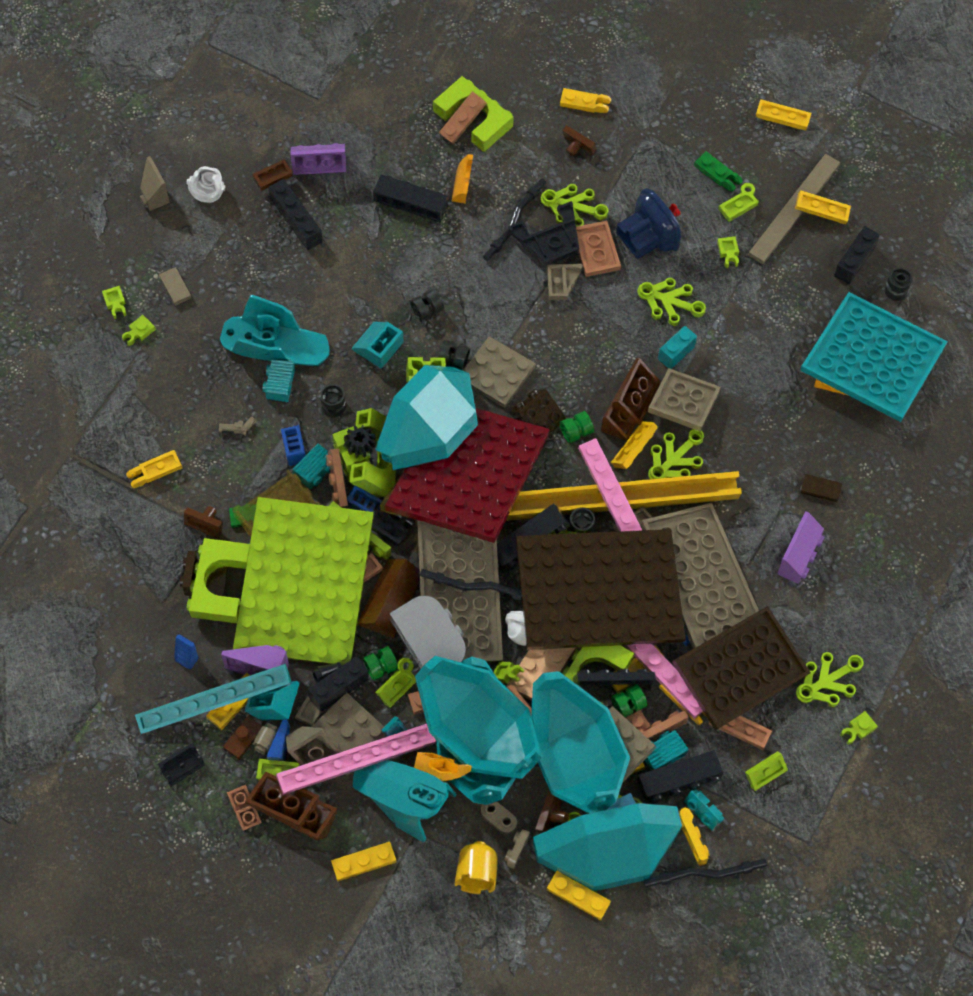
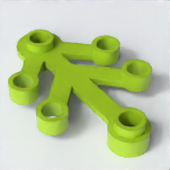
M569 184L566 188L557 192L548 189L541 195V203L544 206L551 207L556 216L557 224L563 222L559 220L561 217L557 212L558 205H563L570 201L573 203L575 224L581 223V225H576V227L584 225V220L578 216L575 210L594 215L600 221L608 217L609 210L604 204H598L594 208L579 203L583 200L592 201L594 199L595 193L592 189H586L583 193L576 195L577 186ZM566 195L574 196V197H571V198H569V199H563V198H562V197H564V196H566Z
M667 278L665 281L654 285L650 282H644L638 287V296L641 299L647 300L652 310L651 316L653 319L658 320L663 314V310L658 307L655 299L662 302L669 316L668 322L672 326L678 325L680 321V316L676 314L672 305L690 311L697 318L705 314L706 305L703 302L695 301L691 304L676 298L681 295L690 296L693 291V287L690 284H684L681 288L673 290L676 281L673 278ZM665 288H666L667 290H672V291H669V292H667V293L658 292V291L663 290V289H665Z
M692 429L689 432L688 440L675 453L673 446L675 436L673 433H666L663 437V442L666 444V461L661 465L662 447L657 444L653 445L650 451L653 456V467L649 469V479L682 477V473L690 476L688 469L683 468L680 471L669 470L672 466H692L694 469H700L703 465L701 457H681L694 445H699L703 442V431L701 430L700 432ZM671 437L672 440L668 441L666 440V438ZM658 449L660 452L655 453L653 450ZM694 461H699L700 464L696 465ZM659 473L661 476L656 477L654 474Z
M829 652L823 653L820 659L822 666L819 681L812 684L813 674L817 670V665L814 662L806 663L807 667L812 666L814 670L805 676L804 684L798 686L796 690L797 699L803 703H810L813 700L827 702L830 707H836L840 701L837 694L827 695L817 692L822 688L841 692L848 698L853 697L856 692L854 685H844L834 681L850 672L856 673L862 669L864 661L858 655L850 656L847 665L828 675L833 655ZM824 657H829L830 661H825ZM851 663H856L858 667H852ZM846 689H852L853 693H848ZM802 692H808L809 696H804ZM830 698H835L837 702L832 703Z

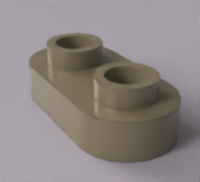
M498 802L489 805L482 804L481 816L485 821L502 834L507 835L515 831L517 820L512 813ZM493 807L495 810L494 812H488L487 809ZM507 819L511 823L509 825H505L503 821Z
M522 829L521 832H516L513 843H515L513 850H508L504 859L507 862V867L515 869L529 839V831Z

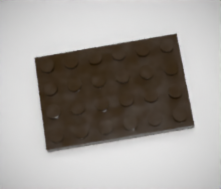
M768 606L672 662L715 731L811 673Z

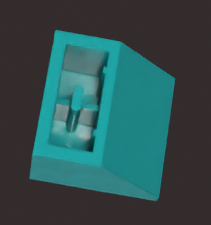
M373 322L354 344L352 350L382 369L404 343L403 331L389 322Z
M292 681L290 684L249 697L245 712L260 721L289 719L300 682Z

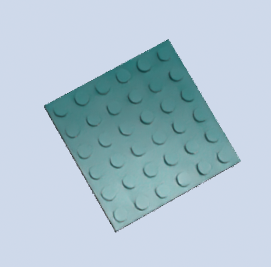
M848 292L802 364L800 371L901 422L948 341Z

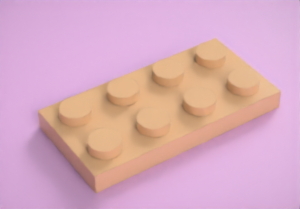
M578 647L529 650L519 665L525 670L517 674L520 681L514 682L510 679L507 686L513 685L521 696L532 701L533 683L543 673L557 671L562 673Z

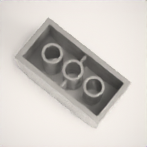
M419 596L390 613L391 623L420 669L434 656L457 662L465 660L464 634L458 625L454 626L452 623L453 617L447 608L444 610L436 599L430 596Z

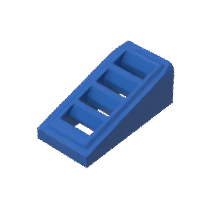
M299 425L281 429L289 466L297 465L306 456ZM297 434V436H292V437H288V438L286 437V436H290V435Z
M355 485L347 496L348 506L355 510L373 512L377 504L380 505L382 502L381 499ZM355 494L359 495L356 501L353 500ZM362 498H365L364 504H359ZM369 501L373 502L370 509L366 508Z
M177 635L174 659L189 670L192 669L199 659L195 644L185 637Z
M287 719L282 720L267 754V760L286 761V736L290 734V725Z

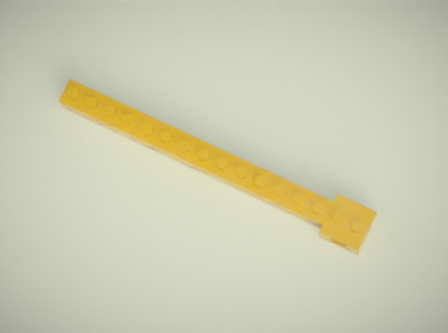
M739 471L618 482L631 509L641 508L642 506L647 508L739 499L742 494L741 488H737L736 483ZM597 485L522 491L519 493L506 521L531 519L553 503L559 507L563 515H571L577 508H587L593 513L609 511Z

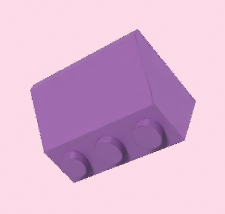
M335 143L332 145L317 144L314 146L299 145L291 147L293 175L347 172L345 144Z
M805 511L777 573L799 584L801 578H806L810 569L807 568L809 562L813 563L817 555L815 548L816 546L821 547L825 538L822 536L824 528L809 512Z

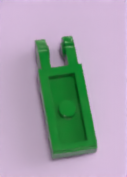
M707 151L694 162V166L730 192L736 189L733 182L737 185L743 182L740 175L733 172Z

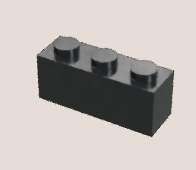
M864 226L838 263L834 276L850 285L875 249L880 234Z
M356 656L308 689V696L314 706L322 712L346 693L349 694L368 681L369 671Z

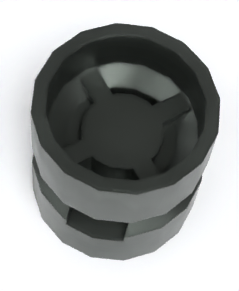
M898 267L890 272L885 285V294L888 298L899 301L907 296L913 281V276L908 269Z
M435 289L425 292L423 297L418 296L410 300L411 308L421 322L431 317V313L437 314L444 310L443 301Z
M445 340L441 346L438 358H445L446 366L452 364L453 367L464 370L469 359L470 348L463 345L457 347L456 343Z
M338 384L324 386L320 393L324 414L329 417L342 415L346 409L343 388Z
M577 508L570 516L569 523L571 526L569 531L593 533L595 524L593 512L587 508Z

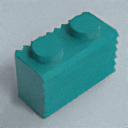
M683 326L659 349L658 360L666 367L672 369L680 360L685 358V355L695 348L697 335L686 326Z
M272 359L271 365H267L266 376H268V379L263 383V392H265L267 400L289 401L295 372L294 362Z
M318 443L292 469L293 476L309 489L318 486L322 482L323 476L326 473H331L330 466H327L326 463L328 450Z
M676 730L671 733L669 731L662 733L659 736L660 739L653 743L656 749L644 760L651 771L673 764L687 755L689 749Z

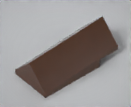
M640 358L635 360L603 416L601 425L602 432L624 441L629 439L634 426L641 425L661 383L658 377Z
M406 558L388 559L357 625L394 639L397 631L390 621V613L414 598L420 584V569Z
M268 772L264 773L245 800L247 805L317 841L327 838L337 813V808L320 801L319 795L304 788L283 795L277 777Z

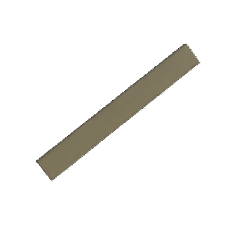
M827 154L822 157L749 251L748 256L764 265L804 213L795 209L799 191L817 195L840 166L839 161Z

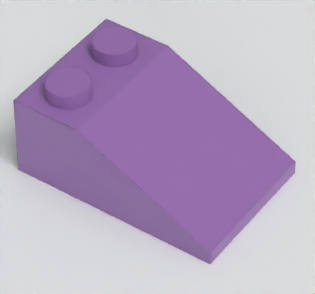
M264 645L222 651L221 654L225 669L243 675L246 673L253 675L286 664L287 669L289 667L287 652L284 648L277 645L273 647Z

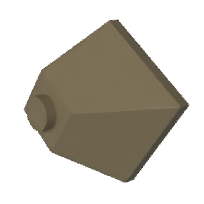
M151 156L146 159L140 186L142 195L139 196L143 206L147 205L150 211L170 203L166 184Z
M302 726L286 736L287 751L301 766L342 752L321 728Z

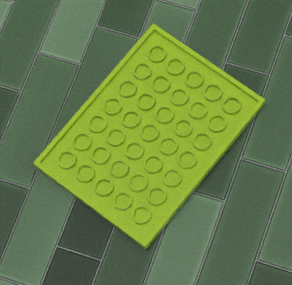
M258 497L233 650L264 645L273 647L277 645L285 649L288 659L323 664L340 662L342 666L352 660L374 512Z

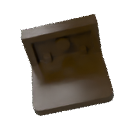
M546 389L532 390L527 394L528 398L516 403L513 406L515 409L510 412L513 418H522L524 422L548 428L550 433L560 425L561 421L566 419Z
M188 551L187 557L183 558V569L185 571L184 575L180 577V587L183 588L185 596H192L191 583L196 578L194 573L196 562L199 563L196 551ZM228 567L218 568L208 577L206 588L211 593L224 596Z

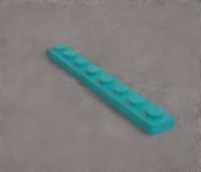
M286 664L136 714L135 717L140 732L143 734L290 684L292 681Z

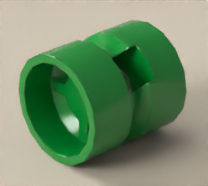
M585 411L574 415L573 419L567 418L559 423L561 432L569 444L579 440L580 436L586 437L594 433L593 423Z
M389 646L378 650L377 655L372 653L363 657L365 667L368 669L373 681L383 677L385 672L389 674L398 670L397 660Z
M637 684L625 688V692L619 691L610 697L613 707L625 718L632 715L633 710L638 712L648 706L646 697Z

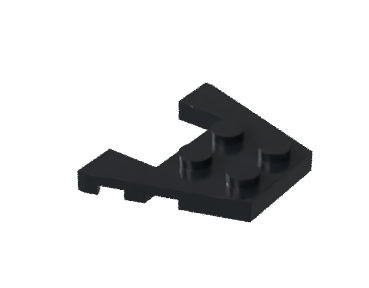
M572 201L557 207V212L563 221L562 223L530 235L524 222L520 221L508 226V232L546 266L579 253V243Z

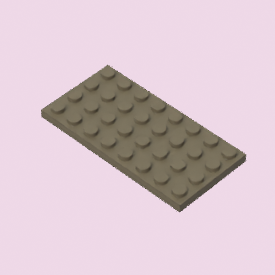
M712 503L642 520L641 526L643 530H672L684 628L693 649L759 611Z
M417 520L420 572L421 569L434 573L440 572L445 574L444 576L464 583L492 581L499 584L497 539L495 543ZM420 576L421 596H430L436 599L444 610L447 608L453 617L452 623L454 626L458 625L462 630L466 647L465 659L475 657L486 660V662H502L499 592L491 589L463 591L445 584H436L433 580Z

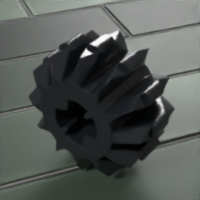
M355 425L354 431L348 429L347 435H344V448L348 450L349 455L355 453V457L358 458L362 454L365 458L366 452L372 454V448L376 447V436L372 434L370 428L365 430V426L362 425L358 429Z

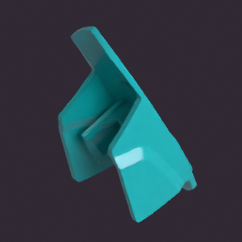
M250 295L243 316L231 317L224 323L220 336L223 348L241 356L272 361V359L294 362L296 365L319 366L329 356V343L326 335L301 329L292 311L283 305L255 295Z
M389 760L354 771L353 788L371 798L387 817L394 822L397 828L421 842L426 841V836L420 820L429 819L436 815L448 798V794L453 797L457 795L448 783L441 781L437 777L419 769Z

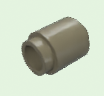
M266 723L261 727L253 742L254 749L258 753L265 755L269 752L278 728L270 723Z

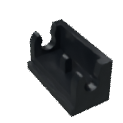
M193 742L158 763V767L170 787L205 766L203 758L197 752Z

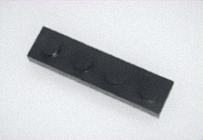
M628 669L618 670L617 672L599 670L598 673H591L590 670H581L573 677V682L577 685L651 684L656 680L655 672H648V669H639L636 672H629Z

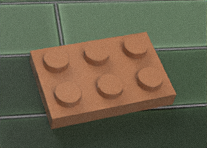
M607 221L576 227L579 257L585 277L621 270V264Z

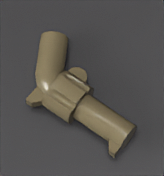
M250 417L245 424L243 421L235 422L234 424L219 423V433L222 431H232L234 434L246 436V431L256 423V420Z

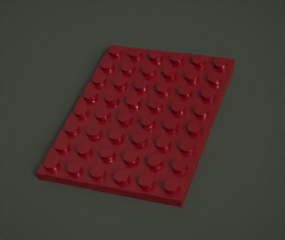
M476 408L478 426L448 458L406 467L385 504V510L495 543L550 434V429Z

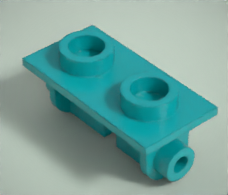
M692 790L684 800V803L704 825L713 831L716 825L725 819L723 813L714 804L710 807L707 806L710 800L701 790Z

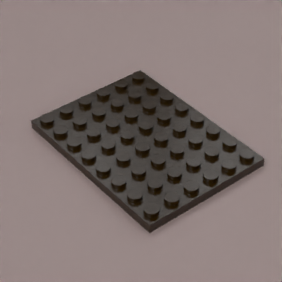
M671 529L516 536L527 650L685 641Z

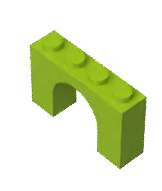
M461 76L433 101V112L444 121H447L472 91L487 103L482 109L486 113L487 118L471 132V142L485 152L513 127L514 116L510 111L503 109L496 100L489 98L483 90H479L474 86L472 81Z
M373 408L357 411L356 426L358 429L362 425L365 426V430L370 428L372 434L376 436L375 442L377 446L387 416ZM377 451L378 459L376 466L367 461L351 465L350 483L381 498L390 496L393 492L396 470H393L392 463L383 460L381 452Z
M204 538L203 545L200 544L198 549L200 559L199 563L196 562L194 573L196 578L191 583L192 597L187 601V610H189L191 618L237 624L240 609L239 598L215 595L206 588V583L210 574L218 568L234 567L246 569L250 544Z
M621 645L582 647L580 651L576 650L572 657V665L570 668L567 666L562 674L573 681V677L585 665L592 662H602L616 670L628 669L634 659V653Z

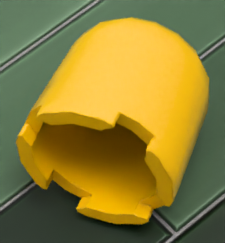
M476 841L463 847L459 854L455 886L460 885L461 891L472 894H481V890H488V893H492L496 887L498 862L495 850L482 841Z

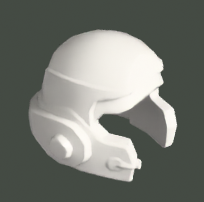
M200 167L198 171L194 172L193 176L187 179L191 195L201 202L211 203L218 200L226 188L224 182H222L221 173L216 168Z
M510 611L505 618V622L508 625L507 634L514 643L526 646L523 611Z

